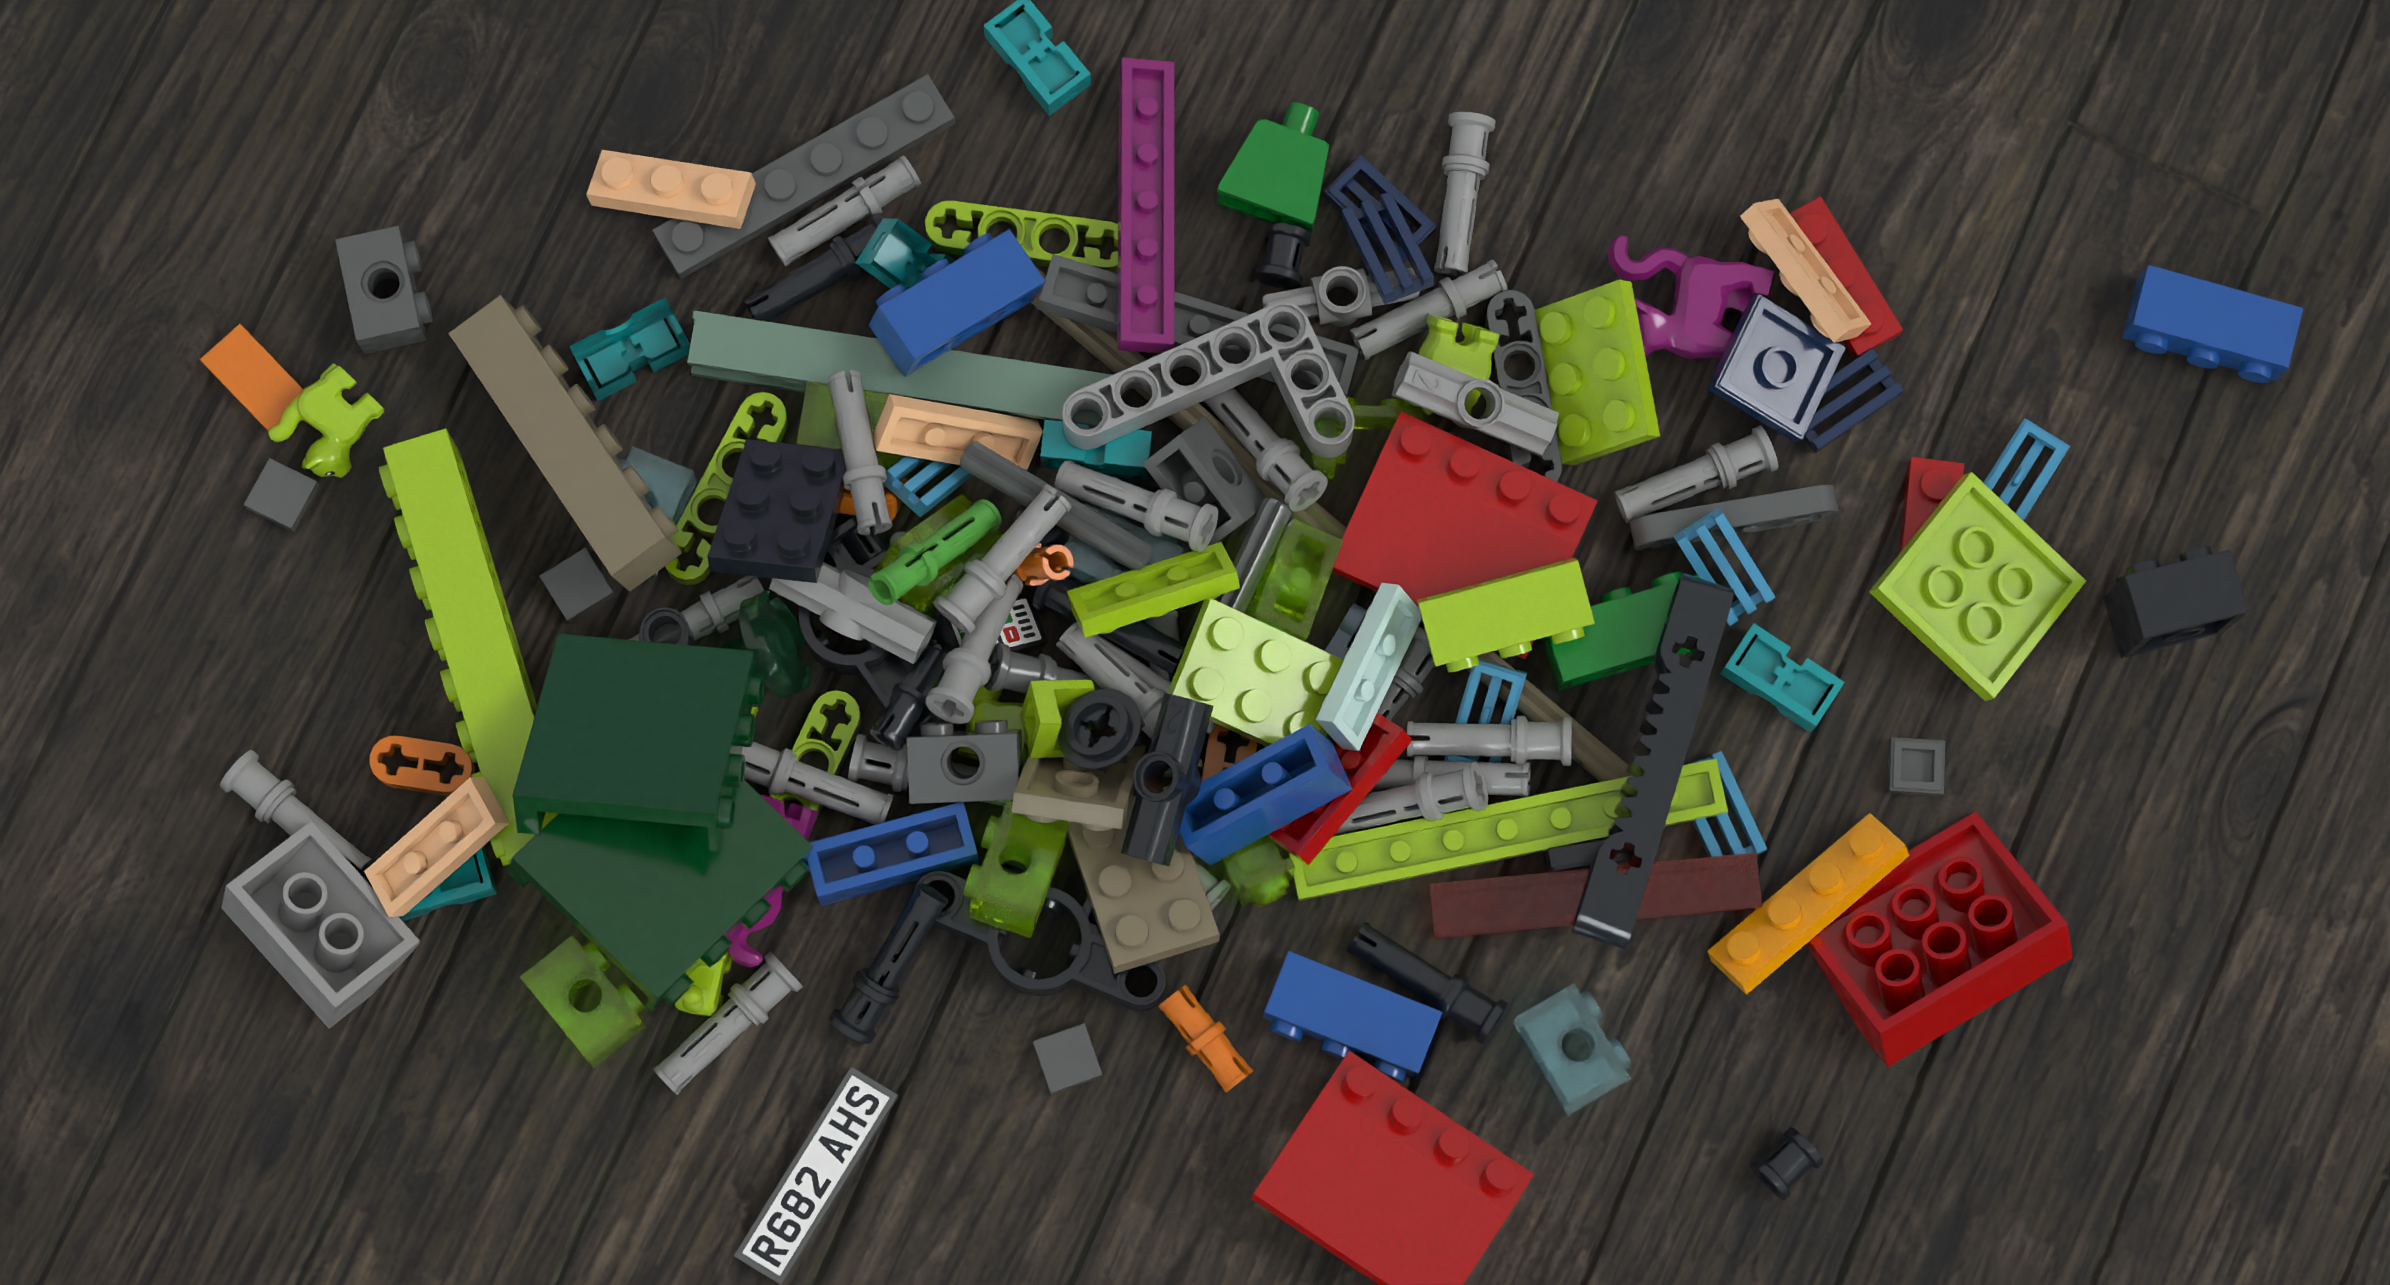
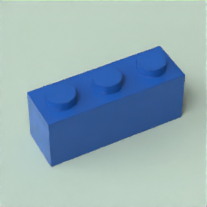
M1010 229L995 238H992L989 233L980 236L963 250L965 256L949 264L947 259L934 263L920 275L921 282L907 290L902 284L887 291L876 301L878 308L869 326L904 377H907L1035 300L1046 281Z
M2148 265L2137 278L2122 338L2135 341V346L2138 349L2148 353L2164 354L2167 351L2187 356L2186 360L2195 366L2217 368L2218 365L2239 370L2238 375L2248 381L2267 383L2270 379L2276 381L2289 368L2303 308Z
M1308 724L1201 782L1197 797L1190 804L1186 805L1179 832L1186 848L1207 864L1212 865L1352 790V787L1333 743L1311 724Z
M958 802L810 842L814 847L807 858L817 898L821 906L920 880L921 877L929 872H950L979 864L978 853L964 802Z
M1288 951L1264 1011L1263 1019L1272 1022L1270 1031L1282 1037L1300 1042L1302 1036L1306 1035L1323 1042L1321 1051L1340 1060H1343L1347 1053L1351 1051L1358 1057L1375 1063L1373 1067L1392 1080L1403 1083L1405 1075L1416 1079L1442 1012Z

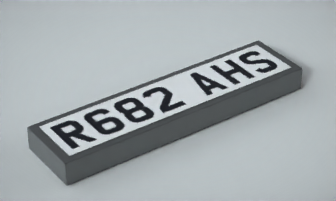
M850 1067L734 1257L776 1283L783 1285L899 1096L855 1068Z

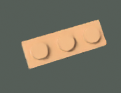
M602 150L586 195L591 206L741 229L756 183L750 172Z
M1779 199L1754 203L1740 216L1749 228L1748 235L1752 243L1760 251L1770 256L1780 270L1779 276L1782 283L1791 293L1801 298L1811 312L1810 317L1813 325L1822 335L1836 343L1859 336L1871 325L1870 321Z
M889 394L873 434L876 451L960 465L961 456L967 446L972 441H978L1027 471L1043 431L1038 420Z
M470 777L364 872L388 916H404L510 822L485 777Z

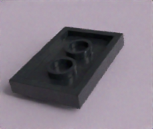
M746 439L707 556L709 571L817 583L846 490L843 476L847 470L843 450Z

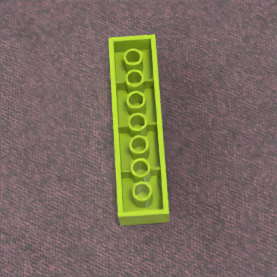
M445 428L384 447L383 450L388 464L380 466L379 472L388 498L392 497L396 510L401 509L403 515L394 518L396 529L403 548H407L411 560L416 559L418 566L409 569L411 579L419 600H423L426 610H432L434 616L426 619L425 625L434 651L438 650L441 660H447L449 669L440 671L447 697L450 702L454 703L457 712H463L465 720L456 722L465 754L469 753L472 763L478 762L480 772L471 774V777H485L510 822L490 840L496 857H500L503 866L511 863L512 857L535 836V834L517 833L513 791L537 710V703L461 453ZM546 812L541 830L559 813Z

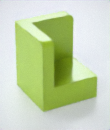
M1092 680L1030 681L1020 714L1030 758L1065 757L1058 740L1062 717L1078 698L1095 691Z

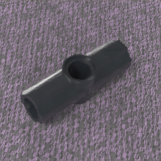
M1164 693L1149 752L1138 761L1134 769L1133 782L1137 795L1121 850L1122 854L1170 867L1186 805L1190 804L1197 797L1201 787V776L1197 765L1214 706ZM1171 768L1173 773L1172 783L1166 791H1163L1161 785L1162 777Z

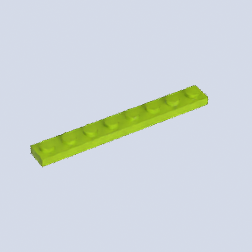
M1717 758L1683 765L1665 826L1727 814L1728 809ZM1628 777L1487 805V808L1481 811H1474L1471 808L1446 813L1441 820L1437 821L1422 818L1334 836L1309 866L1289 853L1298 899L1301 901L1542 852L1550 848L1608 838L1611 836L1607 833L1609 827L1616 818H1620L1614 813V810L1622 797H1626L1620 790Z

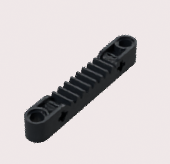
M1681 573L1654 656V668L1658 678L1653 683L1651 690L1656 694L1647 703L1645 711L1650 715H1647L1639 728V731L1644 735H1641L1633 747V752L1638 756L1633 758L1626 770L1633 777H1628L1621 787L1620 792L1626 797H1622L1615 807L1614 813L1620 818H1616L1609 827L1607 833L1611 836L1603 842L1592 858L1574 917L1572 933L1625 949L1629 942L1734 597V589L1685 573ZM1681 647L1690 650L1689 659L1692 663L1688 668L1679 665L1680 656L1677 653ZM1619 852L1628 854L1627 863L1633 866L1625 874L1616 872L1617 862L1611 860Z

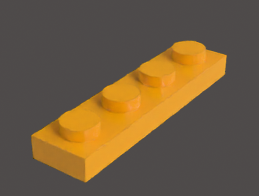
M1869 813L1710 948L1707 952L1711 961L1747 995L1909 857L1906 845Z

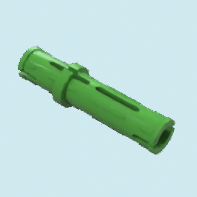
M978 500L972 507L943 525L922 542L909 543L903 547L895 561L870 576L871 579L868 584L872 595L877 601L888 606L894 604L898 598L915 586L928 585L937 577L939 569L1000 528L999 525H1001L1002 520L998 509L988 500Z

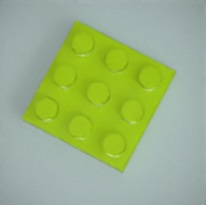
M1973 472L1962 475L1869 593L1984 701H1988L1997 696L2085 584L2086 580Z

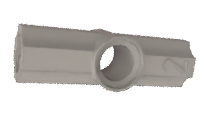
M1408 352L1400 366L1392 396L1448 418L1461 428L1477 430L1537 456L1544 454L1557 428L1558 412L1500 389L1498 385L1490 380L1476 379L1414 352ZM1472 389L1482 393L1486 400V410L1479 419L1471 417L1465 410V397Z
M824 562L817 583L772 578L769 587L770 590L820 615L819 620L834 631L852 639H866L912 664L916 663L923 650L927 647L937 623L936 620L898 600L892 605H883L872 595L868 584L869 578L850 570L843 569V571H840Z

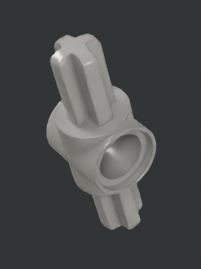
M1345 266L1334 267L1323 276L1310 278L1309 287L1266 294L1262 301L1263 309L1280 302L1293 303L1302 309L1308 319L1316 317L1319 325L1330 324L1337 327L1348 326L1360 317L1371 316L1372 307L1385 305L1370 275L1366 276L1363 268L1354 270ZM1406 268L1411 279H1416L1417 276L1413 268ZM1393 271L1385 272L1392 287L1400 285ZM1335 287H1344L1354 294L1356 300L1348 306H1337L1330 302L1327 293ZM1420 291L1388 304L1416 299L1419 297Z

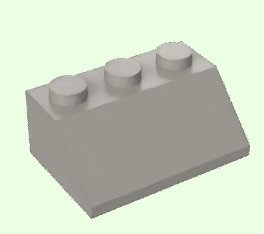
M312 820L225 887L221 907L223 911L329 1029L372 996L420 943V940L399 917L388 916L374 889Z

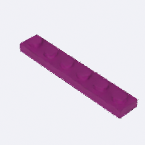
M1122 57L1119 66L1117 350L1164 353L1174 347V62Z

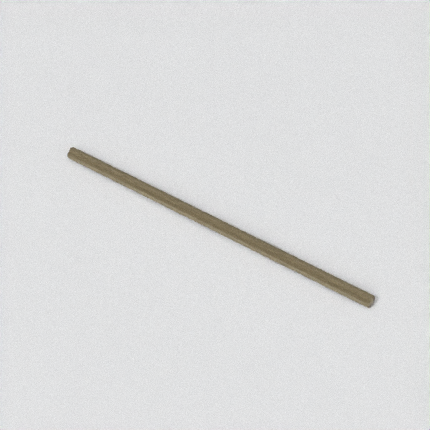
M1037 268V270L1040 272V274L1045 280L1046 274H1044L1039 268ZM1042 288L1038 293L1037 297L1035 298V300L1031 302L1036 307L1041 295ZM1042 311L1115 374L1147 360L1136 351L1117 350L1116 333ZM1133 388L1147 401H1150L1151 397L1146 391L1140 388ZM1199 403L1168 416L1183 431L1203 417H1206L1264 496L1285 503V495L1272 481H1265L1257 473V460L1222 422ZM1317 502L1301 511L1294 512L1291 510L1289 520L1334 557L1346 527ZM1421 619L1418 627L1424 630L1423 622ZM1494 651L1477 655L1478 658L1484 659L1486 662L1501 664L1515 670ZM1482 673L1480 681L1489 688L1492 676ZM1503 679L1498 696L1507 703L1513 682ZM1527 679L1525 680L1516 712L1521 716H1526L1528 722H1561L1563 717H1571ZM1572 718L1571 758L1600 782L1631 776L1626 771L1628 767L1626 762Z

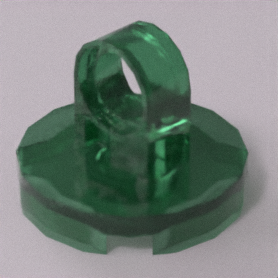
M763 590L745 598L740 603L739 621L742 636L724 643L718 648L754 651L756 674L764 675L765 685L777 697L787 699L806 691L811 686L812 667L811 663L801 667L797 649L806 646V643L795 617L780 597L769 601L770 591Z

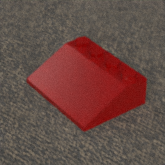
M1400 412L1328 570L1376 592L1381 583L1400 585L1418 607V599L1572 558L1597 504V500L1404 412ZM1529 652L1516 656L1526 659Z
M1977 812L1972 813L1909 850V857L1806 944L1855 1025L1887 1067L2073 958L2068 923Z
M1349 1051L1251 1199L1378 1285H1463L1509 1216L1534 1174Z

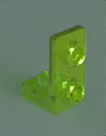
M1346 397L1353 411L1355 419L1354 429L1392 430L1400 412H1404L1421 421L1423 420V408L1411 407L1409 402L1402 399H1384L1379 401V406L1358 405L1356 399ZM1332 418L1321 419L1314 425L1316 431L1326 438L1338 437L1343 433L1337 431V428H1343L1342 425ZM1346 451L1333 458L1319 457L1312 453V470L1321 471L1327 477V480H1333L1336 464L1346 463Z
M1268 835L1221 860L1242 906L1255 900L1257 907H1262L1282 898L1287 894L1286 888L1292 883L1295 872L1292 859L1283 860L1276 844Z

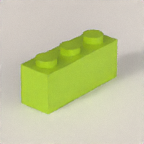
M1570 558L1417 600L1433 663L1435 666L1446 664L1448 672L1460 671L1479 665L1477 655L1499 650L1500 658L1529 652L1532 650L1530 641L1547 636L1552 637L1553 644L1575 640L1585 636L1583 627L1595 624L1579 562L1576 558Z

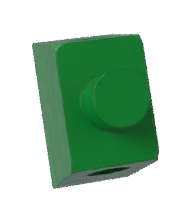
M1291 102L1282 125L1266 119H1259L1222 178L1217 189L1216 204L1266 223H1286L1298 226L1312 234L1329 150L1327 142L1312 136L1320 115L1319 112L1308 105Z

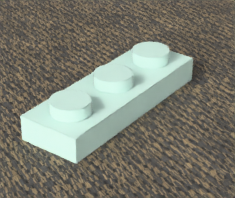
M1381 583L1316 718V721L1341 749L1360 750L1422 619L1419 608L1400 585Z

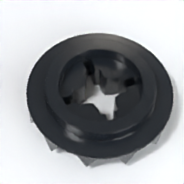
M1099 689L1078 698L1067 709L1061 720L1062 724L1058 733V740L1064 756L1084 772L1089 769H1097L1106 773L1108 766L1116 762L1127 764V754L1133 747L1141 746L1139 734L1141 728L1145 726L1137 704L1127 694L1114 689ZM1108 723L1116 735H1111V737L1102 736L1097 743L1095 737L1086 728L1092 730L1095 728L1104 729Z

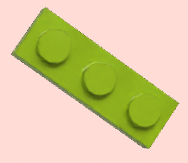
M1222 542L1207 546L1202 552L1194 550L1144 566L1141 570H1131L1069 590L1067 595L1084 637L1088 638L1097 634L1113 632L1119 627L1150 617L1163 616L1172 610L1210 598L1215 599L1224 593L1240 589L1237 570Z

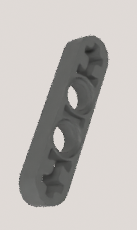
M1505 290L1491 299L1485 314L1486 329L1500 334L1496 349L1491 356L1496 385L1500 389L1552 410L1533 304L1525 294L1519 291ZM1504 305H1512L1514 313H1523L1524 315L1518 319L1516 325L1518 341L1500 347L1499 341L1508 342L1509 330L1506 320H1497L1496 316L1501 315ZM1528 337L1530 342L1519 341V340H1522L1523 338ZM1522 354L1532 361L1534 366L1533 375L1523 381L1514 380L1506 374L1504 361L1511 355ZM1555 430L1551 443L1545 449L1544 454L1538 456L1541 466H1550L1551 470L1547 471L1544 477L1558 482L1562 471V462ZM1506 443L1509 461L1528 468L1531 460L1530 452L1523 449L1519 450L1516 446Z
M1818 485L1646 515L1632 520L1630 528L1635 550L1649 551L1679 546L1673 535L1720 507L1737 535L1822 521L1838 515L1839 508L1834 486ZM1717 524L1708 529L1713 539L1725 538ZM1698 535L1690 540V543L1702 542Z

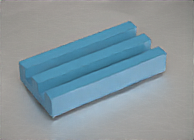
M2026 418L2020 423L1983 482L1992 491L2026 435L2028 434L2036 439L1999 497L2008 505L2044 446L2052 449V455L2015 512L2023 521L2070 448L2068 444Z
M905 456L887 470V480L883 484L921 518L973 475L960 466L919 499L914 493L951 463L933 461L903 484L900 480L927 460Z
M1720 507L1673 535L1697 575H1699V578L1715 583L1690 543V540L1699 535L1727 582L1735 590L1734 593L1738 599L1731 604L1727 618L1729 626L1739 621L1737 616L1746 611L1747 614H1750L1757 610L1755 605L1765 600L1768 603L1776 598ZM1716 524L1757 587L1749 593L1746 592L1708 529Z
M1478 658L1479 665L1471 668L1455 724H1467L1482 673L1491 675L1492 678L1478 724H1490L1503 679L1513 683L1500 724H1511V720L1514 719L1527 672L1516 671L1507 668V666L1489 663L1484 659ZM1445 755L1444 761L1482 762L1479 761L1480 756ZM1490 756L1489 762L1501 763L1502 756Z
M1722 751L1697 762L1717 758L1724 792L1750 846L1743 848L1728 814L1715 816L1732 853L1725 857L1706 818L1692 821L1715 873L1767 850Z

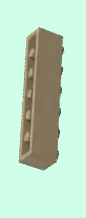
M500 295L449 332V335L611 576L630 592L682 554V551L671 537L678 532V529L660 505L652 509L643 495L651 490L632 464L624 468L616 456L623 448L605 424L598 428L589 416L596 409L588 396L578 384L570 388L562 374L569 369L550 344L544 348L541 346L535 335L542 331L531 313L524 305L514 309Z

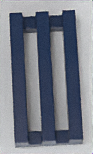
M1361 155L1324 191L1323 197L1341 213L1343 209L1351 206L1353 210L1359 209L1341 192L1343 188L1360 203L1369 199L1373 203L1378 202L1353 179L1359 173L1379 193L1384 194L1391 191L1401 213L1418 228L1412 235L1419 248L1427 237L1430 238L1436 232L1437 225ZM1381 215L1380 218L1384 225L1395 235L1386 215ZM1369 222L1360 223L1367 238L1383 252ZM1393 241L1403 263H1405L1407 257L1402 247Z
M1391 191L1382 194L1381 200L1373 203L1369 199L1361 202V208L1353 210L1352 206L1342 210V221L1384 304L1434 286V276ZM1381 215H1386L1417 276L1416 279H1411L1380 218ZM1369 222L1400 285L1391 286L1360 223Z
M1873 348L1832 375L1823 397L1865 368H1868L1872 373L1815 412L1804 435L1805 440L1815 453L1903 393L1904 389L1899 382L1895 383L1890 377V370L1886 365L1882 366L1877 359L1879 355ZM1877 384H1880L1884 389V392L1818 436L1814 431V427Z

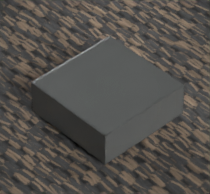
M269 458L244 506L246 509L295 532L320 485L317 481Z
M586 548L539 575L569 624L615 597Z
M1891 737L1888 740L1887 794L1941 797L1944 794L1945 741Z
M1085 1023L1033 1041L1051 1095L1103 1077Z

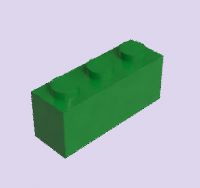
M1675 572L1651 581V589L1632 594L1631 588L1625 587L1600 596V604L1590 606L1595 624L1583 627L1584 637L1559 644H1553L1551 636L1541 638L1558 692L1653 664L1667 612L1682 572ZM1681 647L1677 654L1679 656L1687 654L1690 650Z

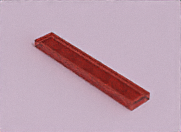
M1756 853L1654 862L1636 920L1761 909L1762 901ZM1617 866L1616 872L1625 874L1633 866ZM1589 869L1430 884L1435 939L1572 927Z

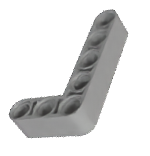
M1280 302L1077 390L1067 398L1063 405L1062 428L1068 442L1078 449L1090 450L1098 448L1271 371L1306 446L1317 456L1333 458L1345 452L1351 443L1355 419L1353 411L1307 316L1300 307L1293 303ZM1284 323L1296 330L1297 337L1289 342H1278L1272 338L1269 330L1276 324ZM1238 345L1247 351L1249 357L1242 363L1231 364L1223 360L1220 356V351L1226 346ZM1186 366L1196 370L1200 378L1193 385L1183 386L1174 382L1170 375L1178 367ZM1299 371H1311L1320 379V385L1315 389L1303 390L1293 383L1292 376ZM1140 388L1146 391L1151 399L1143 407L1134 408L1126 405L1121 396L1128 389ZM1087 409L1098 413L1102 420L1095 428L1085 430L1075 426L1071 419L1077 412ZM1332 418L1342 425L1344 431L1338 437L1326 438L1316 431L1314 425L1321 419Z

